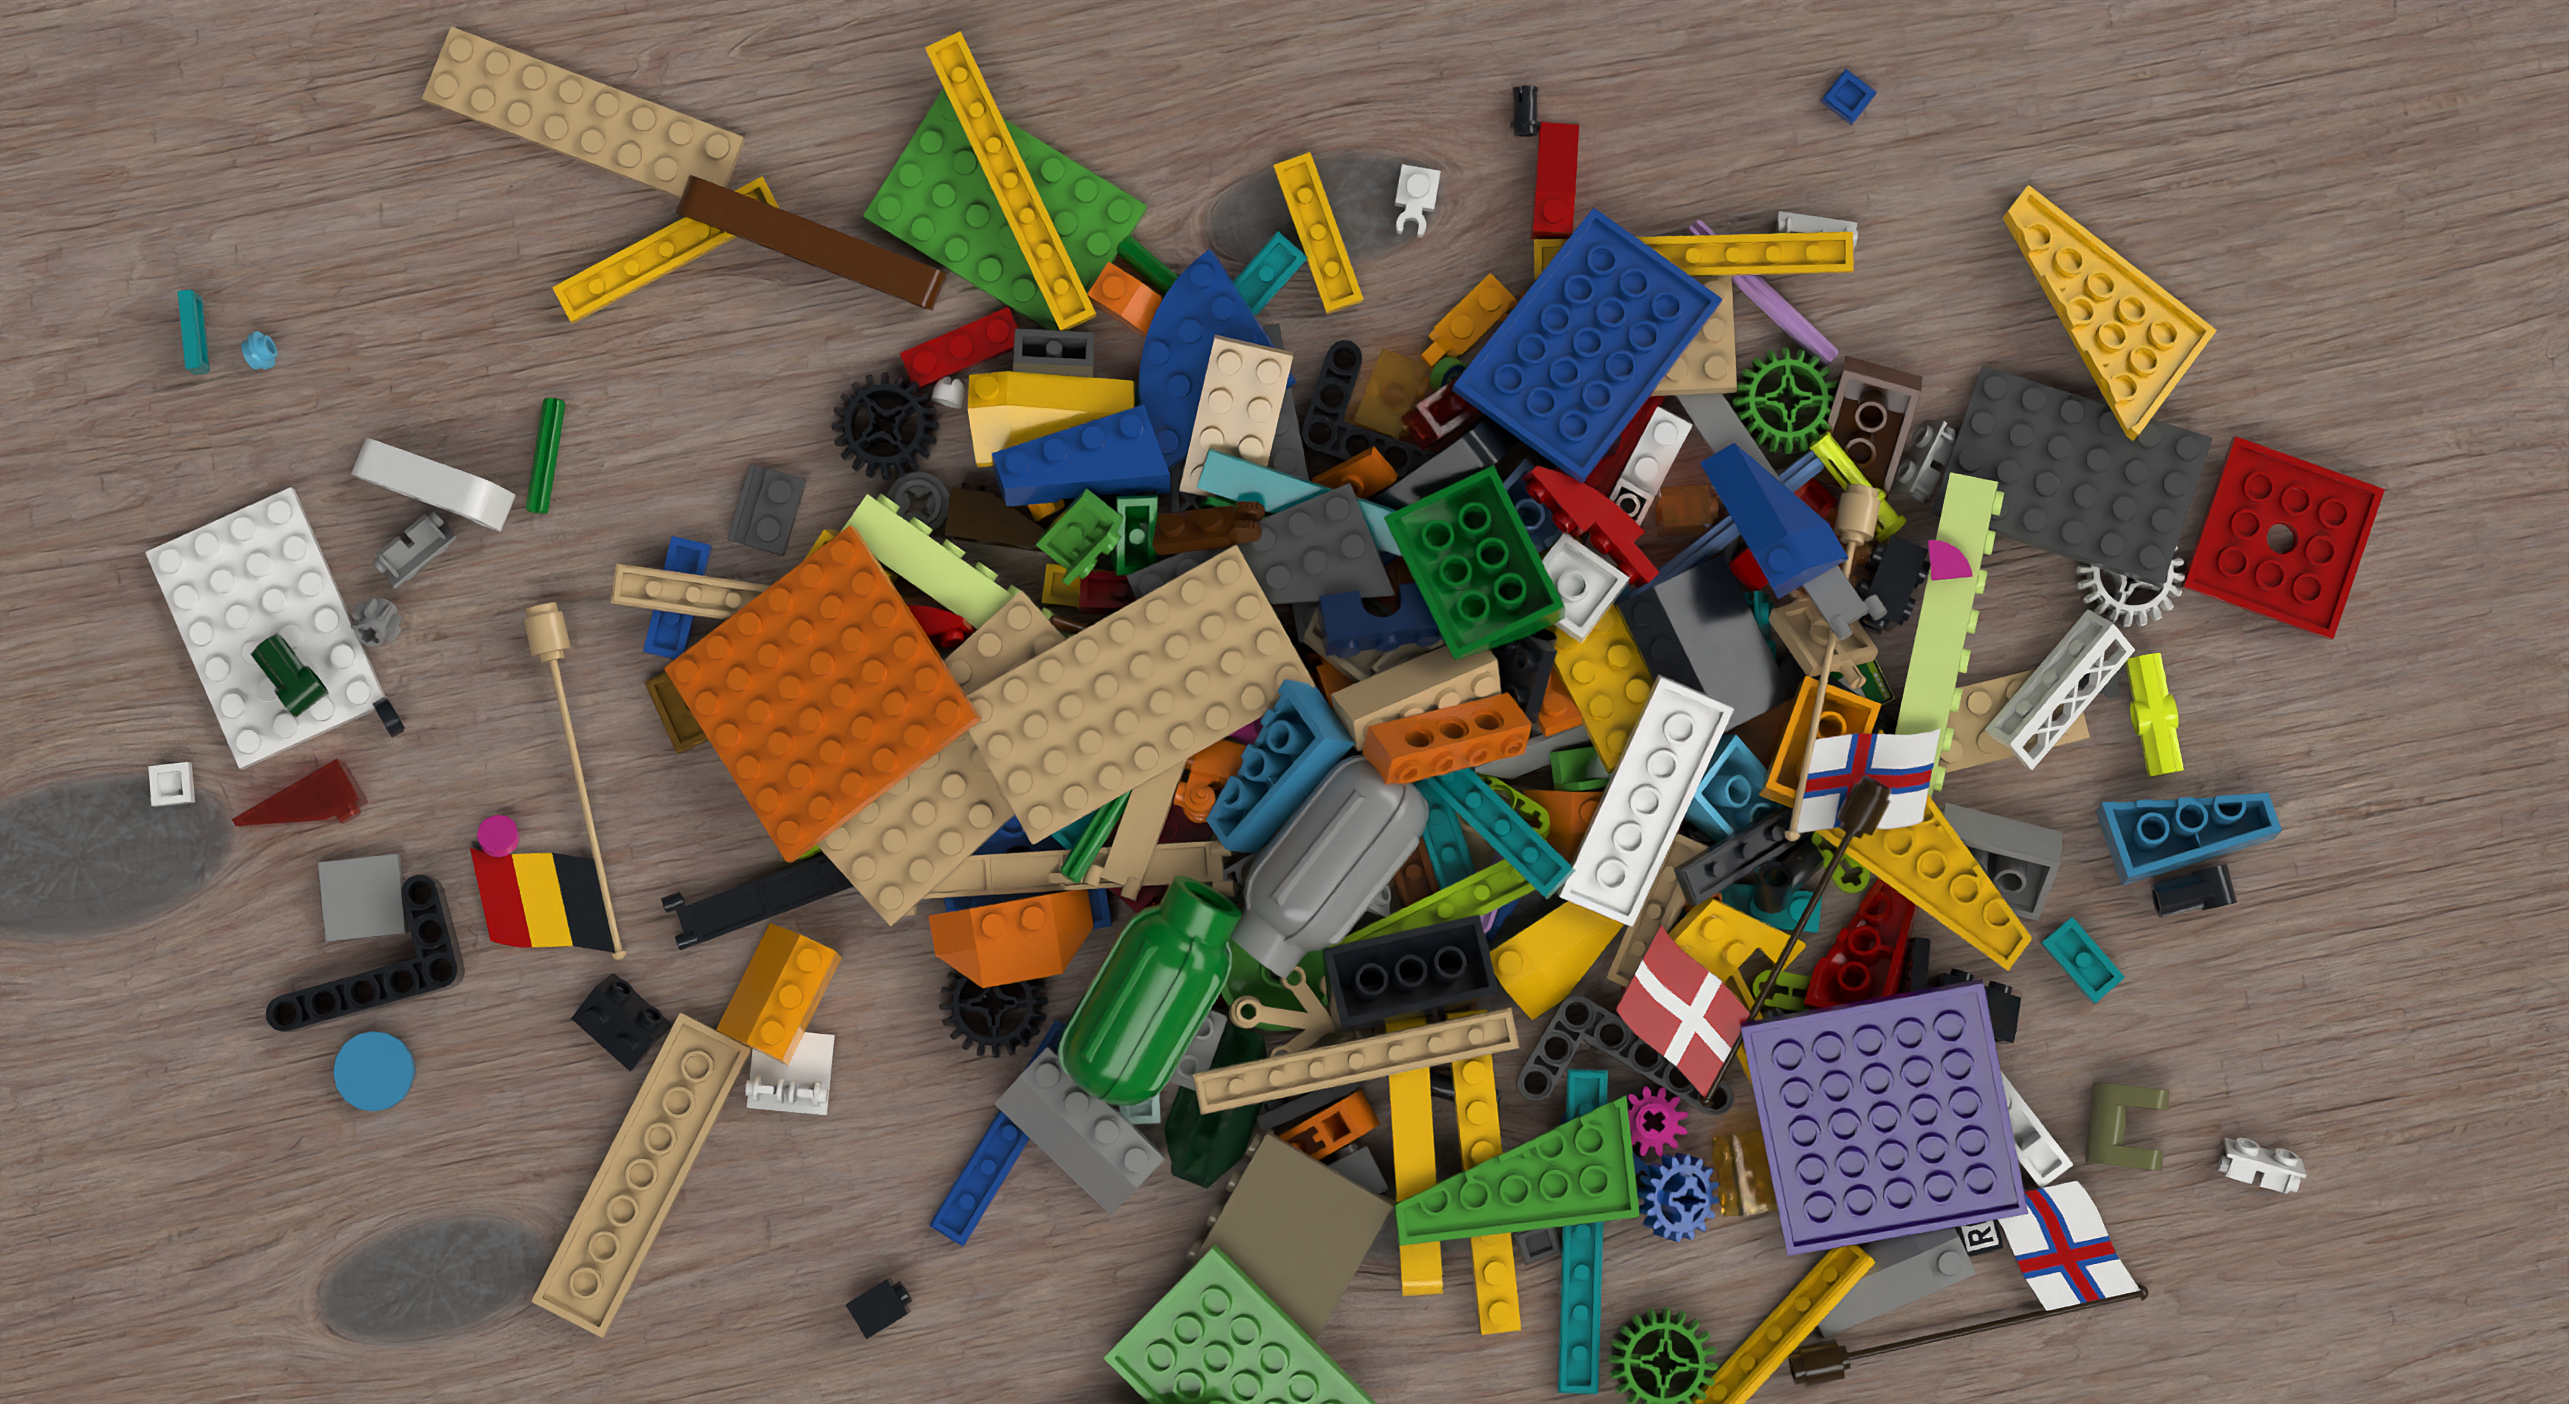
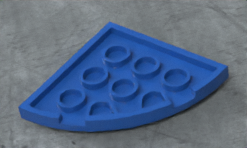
M1208 249L1192 262L1168 290L1155 312L1142 351L1139 371L1140 405L1144 404L1168 470L1177 466L1187 457L1214 336L1219 335L1275 348L1215 252L1211 249ZM1291 371L1289 372L1286 389L1297 383Z

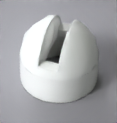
M950 377L940 379L934 387L931 400L944 406L960 409L965 397L963 383L959 379H954L951 384Z

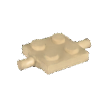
M1800 586L1787 594L1792 603L1774 608L1768 620L1808 677L1821 675L1830 627ZM1856 620L1849 624L1853 633L1848 638L1842 641L1836 638L1830 672H1840L1843 674L1851 689H1858L1866 682V678L1861 674L1856 665L1874 661L1879 651L1861 624Z

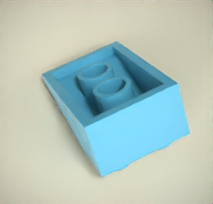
M1737 735L1721 736L1684 816L1687 821L1716 843L1780 804L1759 796L1768 770ZM1778 856L1774 857V858L1771 859L1770 861H1775V859H1776ZM1758 867L1757 869H1755V870H1753V871L1758 874V870H1759L1760 867Z

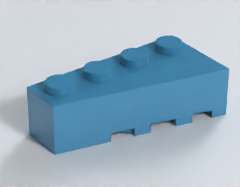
M1284 679L1277 691L1281 696L1275 707L1267 709L1260 722L1263 728L1255 743L1248 744L1241 756L1243 758L1241 768L1236 776L1229 777L1210 811L1206 821L1225 850L1257 853L1321 782L1325 775L1355 744L1316 686L1313 688L1308 683Z

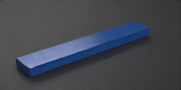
M1055 1019L1025 1070L1049 1045L1058 1052V1042L1066 1026L1065 1024ZM999 1110L929 1224L930 1227L962 1247L965 1246L1030 1140L1001 1110Z

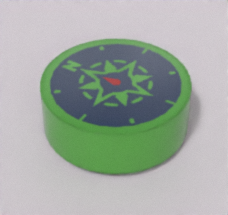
M1451 356L1442 359L1431 372V389L1444 398H1452L1458 395L1452 389L1456 381L1467 369V365Z

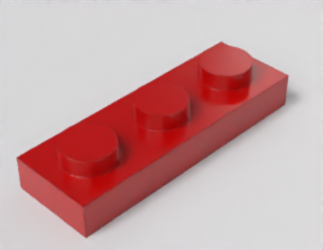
M1006 307L899 354L911 382L916 381L919 384V391L937 383L944 377H952L1014 350L1015 329H1018L1009 307Z

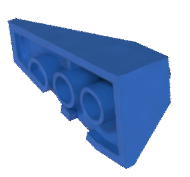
M1735 442L1700 462L1778 599L1849 559L1830 525Z

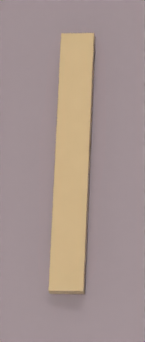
M1507 1007L1193 1073L1200 1112L1201 1114L1516 1049L1519 1048L1512 1009Z

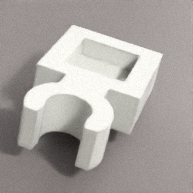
M1402 164L1395 206L1405 207L1406 210L1397 219V234H1402L1405 222L1412 220L1419 227L1417 237L1422 238L1424 236L1426 220L1422 215V210L1434 212L1441 171Z

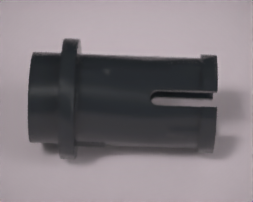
M1519 86L1513 87L1514 121L1510 123V128L1514 129V136L1516 137L1537 136V129L1541 127V122L1537 121L1538 87L1522 86V90H1520Z

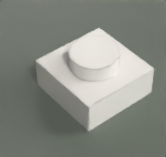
M183 762L148 766L151 806L159 807L195 803L192 763Z

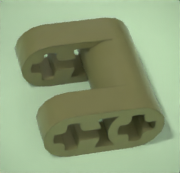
M2093 1082L2085 1162L2162 1171L2163 1151L2124 1146L2127 1106L2167 1111L2169 1090Z

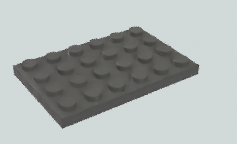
M1982 366L1936 497L1932 514L1941 517L1950 472L1997 481V491L2004 492L2000 516L1992 515L1989 530L1995 531L1996 535L2163 588L2213 438L2150 419L2141 433L2132 441L2125 435L2109 405Z

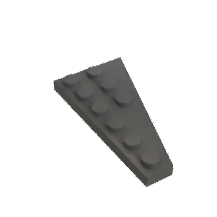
M1350 483L1260 520V522L1257 521L1256 523H1259L1262 529L1260 539L1253 542L1249 541V543L1237 544L1270 605L1318 602L1319 596L1358 590L1360 591L1361 598L1396 596ZM1231 547L1182 552L1127 575L1136 600Z

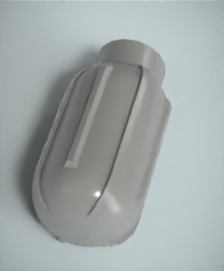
M1354 755L1341 760L1304 799L1250 867L1243 894L1245 906L1241 909L1242 917L1230 937L1256 960L1282 978L1289 976L1308 951H1318L1333 944H1339L1418 846L1426 828L1429 815L1427 802L1412 782L1408 784H1385L1380 773L1363 755Z

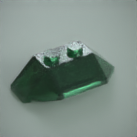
M1228 1023L1225 1025L1209 1070L1267 1058L1264 1036ZM1180 1085L1164 1126L1167 1149L1172 1162L1170 1165L1172 1175L1198 1186L1209 1188L1243 1158L1257 1121L1256 1117L1259 1116L1263 1102L1201 1114L1196 1091Z

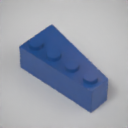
M1144 404L991 453L993 472L1006 507L1055 503L1059 499L1077 498L1086 488L1095 496L1120 494V497L1136 496L1138 492L1156 491V494L1171 493L1170 473Z

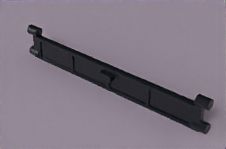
M825 854L689 905H685L680 891L661 898L666 913L674 910L677 912L684 933L675 935L676 943L681 951L853 888L854 885Z

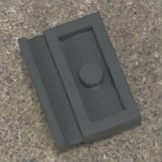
M750 463L727 539L731 542L784 557L807 481L800 477Z

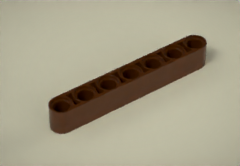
M692 175L688 177L676 209V213L931 311L934 310L947 275L933 267Z

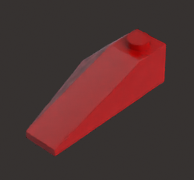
M1878 878L1860 903L1858 912L1847 927L1842 928L1837 935L1835 944L1825 958L1822 957L1814 967L1804 1007L1814 1010L1898 994L1918 906Z

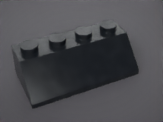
M1480 914L1322 949L1326 995L1336 1035L1489 1002L1499 994Z

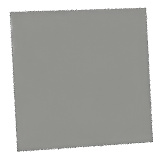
M400 854L318 862L325 942L408 934L406 912L401 896L403 878Z

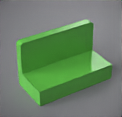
M1594 746L1550 753L1555 791H1579L1605 787L1612 776V773L1607 774Z

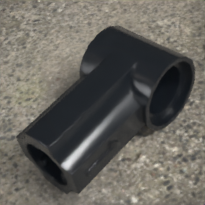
M1808 839L1800 841L1787 849L1775 861H1768L1762 864L1758 870L1752 900L1754 905L1765 913L1775 914L1783 911L1788 905L1789 897L1823 867L1824 858L1820 854L1818 846Z
M2223 864L2194 871L2192 872L2193 875L2177 877L2152 884V900L2159 918L2199 908L2204 911L2237 903L2228 865Z

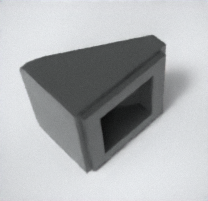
M1554 1227L1513 1232L1525 1266L1562 1252Z

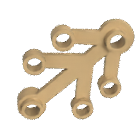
M1299 966L1293 969L1300 976L1297 985H1290L1286 978L1280 977V982L1284 988L1292 991L1307 1013L1262 1006L1260 1001L1253 996L1238 997L1229 1007L1231 1021L1240 1028H1251L1262 1022L1305 1029L1285 1045L1276 1046L1271 1049L1268 1057L1275 1056V1053L1279 1050L1286 1052V1054L1306 1050L1327 1033L1336 1034L1332 1017H1330L1305 982L1306 974ZM1323 975L1320 979L1319 987L1322 993L1326 995L1325 975ZM1245 1004H1250L1254 1008V1015L1249 1020L1244 1019L1241 1015V1008ZM1385 1025L1372 1027L1371 1036L1385 1033ZM1359 1031L1341 1034L1344 1036L1336 1043L1364 1037L1360 1035Z

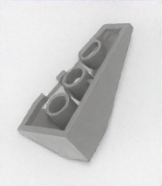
M1955 1228L1869 1242L1862 1250L1876 1263L1817 1326L1822 1337L1826 1338L1976 1274Z

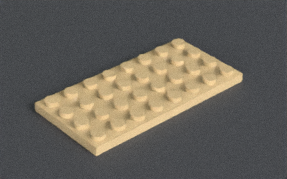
M1236 544L967 695L982 719L968 731L1033 845L1264 716L1267 709H1273L1281 694L1277 691L1284 679L1308 683L1313 688L1315 684Z
M1021 590L949 655L944 662L967 696L1067 639L1054 625H1051L1049 619ZM967 730L817 845L889 926L893 927L1015 816V813Z

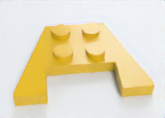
M1712 897L1694 906L1668 933L1683 951L1712 972L1723 983L1757 948L1775 965L1791 934H1787L1764 921L1761 922ZM1799 938L1781 971L1807 946Z

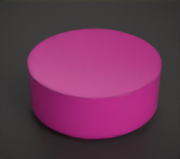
M494 815L485 819L480 824L477 838L482 850L486 854L493 857H502L516 849L519 843V832L512 819L503 815Z

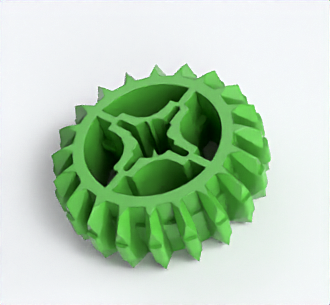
M1787 347L1781 350L1780 360H1777L1775 353L1769 350L1765 354L1767 365L1761 359L1755 357L1751 363L1757 373L1744 368L1741 376L1749 384L1737 383V392L1745 395V397H1738L1732 401L1733 407L1745 408V411L1740 412L1737 416L1741 422L1749 420L1750 424L1745 427L1749 434L1754 430L1759 434L1754 441L1758 447L1761 446L1765 438L1770 440L1768 452L1772 454L1777 450L1779 443H1783L1785 455H1791L1793 443H1796L1798 450L1804 453L1808 450L1806 438L1811 443L1815 440L1819 441L1820 434L1817 430L1824 433L1825 429H1831L1824 419H1828L1831 413V408H1828V406L1832 405L1835 395H1828V392L1836 389L1838 383L1836 380L1824 382L1823 379L1827 377L1831 370L1829 367H1824L1818 373L1814 369L1819 362L1817 356L1812 357L1808 364L1802 362L1805 351L1801 349L1798 350L1794 360L1790 359V351ZM1775 372L1780 373L1778 388L1775 392L1765 393L1764 396H1755L1757 385L1763 378ZM1792 372L1804 377L1812 385L1816 395H1812V392H1804L1798 389ZM1785 388L1789 400L1799 402L1797 405L1793 404L1788 415L1784 403L1774 401L1776 398L1780 400ZM1809 407H1818L1814 421L1806 428L1794 432L1793 424L1796 412L1808 410ZM1757 408L1774 413L1778 418L1781 431L1765 423L1760 417Z
M1663 1307L1661 1319L1656 1320L1654 1310L1649 1308L1646 1310L1648 1322L1643 1324L1637 1314L1631 1317L1632 1322L1637 1327L1633 1332L1625 1325L1620 1326L1619 1330L1628 1338L1625 1343L1618 1339L1612 1340L1611 1344L1616 1348L1622 1349L1621 1355H1608V1361L1620 1363L1621 1368L1610 1371L1609 1375L1612 1379L1624 1378L1625 1381L1618 1384L1615 1390L1618 1394L1624 1393L1628 1389L1632 1391L1626 1399L1627 1404H1635L1639 1398L1643 1400L1641 1404H1677L1681 1401L1684 1404H1694L1689 1398L1693 1393L1701 1400L1707 1397L1705 1392L1698 1387L1701 1382L1708 1386L1714 1385L1715 1380L1705 1376L1704 1373L1705 1369L1717 1370L1718 1364L1706 1361L1705 1356L1713 1355L1717 1350L1714 1346L1702 1347L1701 1344L1707 1341L1711 1335L1708 1331L1701 1332L1697 1336L1694 1334L1700 1325L1697 1319L1691 1320L1685 1327L1683 1325L1686 1319L1684 1311L1680 1310L1676 1314L1675 1320L1671 1321L1670 1308ZM1659 1329L1656 1345L1652 1351L1643 1354H1631L1635 1344L1641 1337L1653 1330ZM1671 1329L1680 1332L1688 1339L1694 1350L1695 1358L1675 1355L1672 1349ZM1664 1348L1668 1358L1683 1364H1673L1671 1369L1667 1368L1668 1371L1661 1375L1657 1366L1652 1365L1650 1362L1642 1361H1653L1655 1355L1659 1357L1658 1353L1663 1352ZM1630 1366L1651 1370L1655 1385L1654 1395L1645 1392L1636 1384ZM1688 1370L1694 1371L1690 1381L1681 1390L1667 1395L1670 1379L1675 1373Z

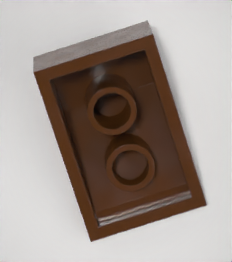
M1845 356L1838 379V386L1834 392L1835 398L1830 407L1831 413L1827 419L1831 429H1825L1824 433L1827 431L1831 433L1834 440L1854 462L1873 488L1878 487L1886 493L1884 499L1887 500L1920 397L1922 377ZM1825 466L1822 471L1813 477L1816 481L1841 487Z

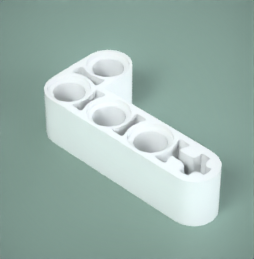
M365 438L351 475L366 482L461 515L477 524L499 532L502 531L516 496L512 492L483 478L370 438Z

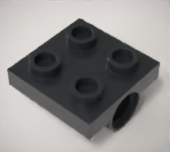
M1545 628L1527 637L1494 647L1492 652L1498 661L1501 694L1509 693L1532 724L1537 722L1557 654V650L1554 649L1557 636Z

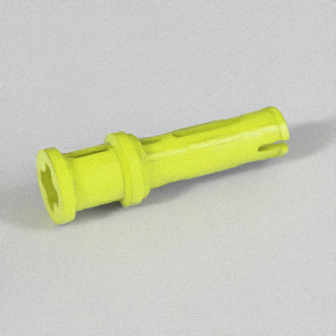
M1829 431L1820 435L1819 441L1815 440L1810 444L1809 449L1822 461L1845 492L1849 484L1872 487L1855 466L1854 462L1834 440ZM1877 487L1875 488L1879 491L1877 499L1881 503L1875 528V538L1877 541L1883 542L1890 535L1900 530L1907 522V519L1903 515H1897L1884 499L1886 493Z

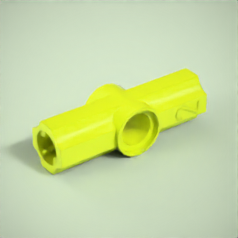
M2161 653L2128 658L2125 662L2133 700L2130 702L2131 721L2136 735L2140 736L2148 777L2184 770L2176 729L2179 726L2178 711L2174 697L2168 693Z

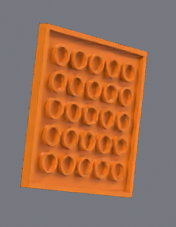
M851 525L663 668L783 858L791 863L982 720L858 530Z

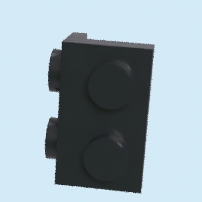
M611 974L595 986L571 1018L630 1072L640 1064L657 1040L672 1027L671 1023L663 1017L657 1008L647 1003L633 990L628 982L622 980L616 974Z

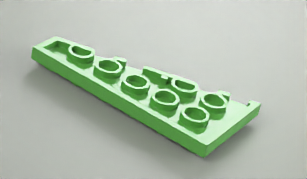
M1626 1095L1607 1102L1393 1204L1398 1245L1640 1217Z

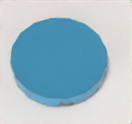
M377 1031L358 1034L346 1042L336 1056L333 1070L336 1088L344 1100L358 1109L374 1112L393 1108L404 1100L410 1091L416 1073L413 1054L406 1044L391 1034Z

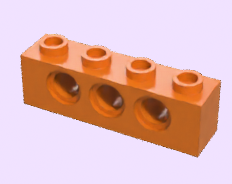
M1504 693L1368 726L1362 755L1380 773L1385 784H1408L1413 781L1525 754L1532 723L1511 695Z

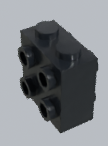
M1890 535L1883 543L1878 541L1876 547H1872L1864 566L1865 569L1870 570L1867 579L1863 578L1862 582L1857 584L1855 591L1862 601H1865L1872 595H1877L1886 608L1887 613L1878 620H1874L1870 613L1859 618L1858 620H1860L1864 630L1881 635L1882 630L1889 632L1897 625L1902 626L1904 621H1908L1916 599L1910 597L1913 588L1917 589L1919 584H1923L1930 568V562L1925 560L1928 549L1894 535Z

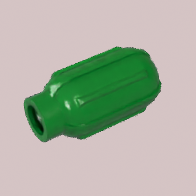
M1178 875L1173 878L1157 906L1144 908L1128 920L1120 930L1068 1020L1058 1042V1058L1063 1071L1071 1076L1080 1088L1101 1101L1118 1106L1137 1105L1148 1101L1160 1093L1170 1080L1226 984L1232 969V951L1227 941L1242 917L1240 909L1231 900L1208 885L1190 877Z

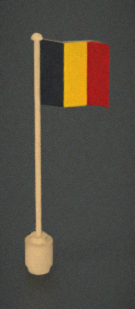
M556 602L536 605L525 609L527 616L523 620L531 656L540 657L541 663H550L593 859L558 853L508 854L502 857H493L484 851L469 847L490 941L502 945L521 948L575 946L613 952L611 956L616 960H621L626 956L627 951H622L557 662V660L565 658L564 651L571 649L563 611H558Z

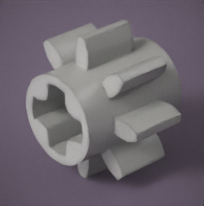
M371 597L367 605L359 602L351 615L355 619L350 626L351 629L355 630L357 639L367 646L382 647L385 640L394 643L402 630L398 625L403 618L398 615V609L392 602L383 598L375 599Z

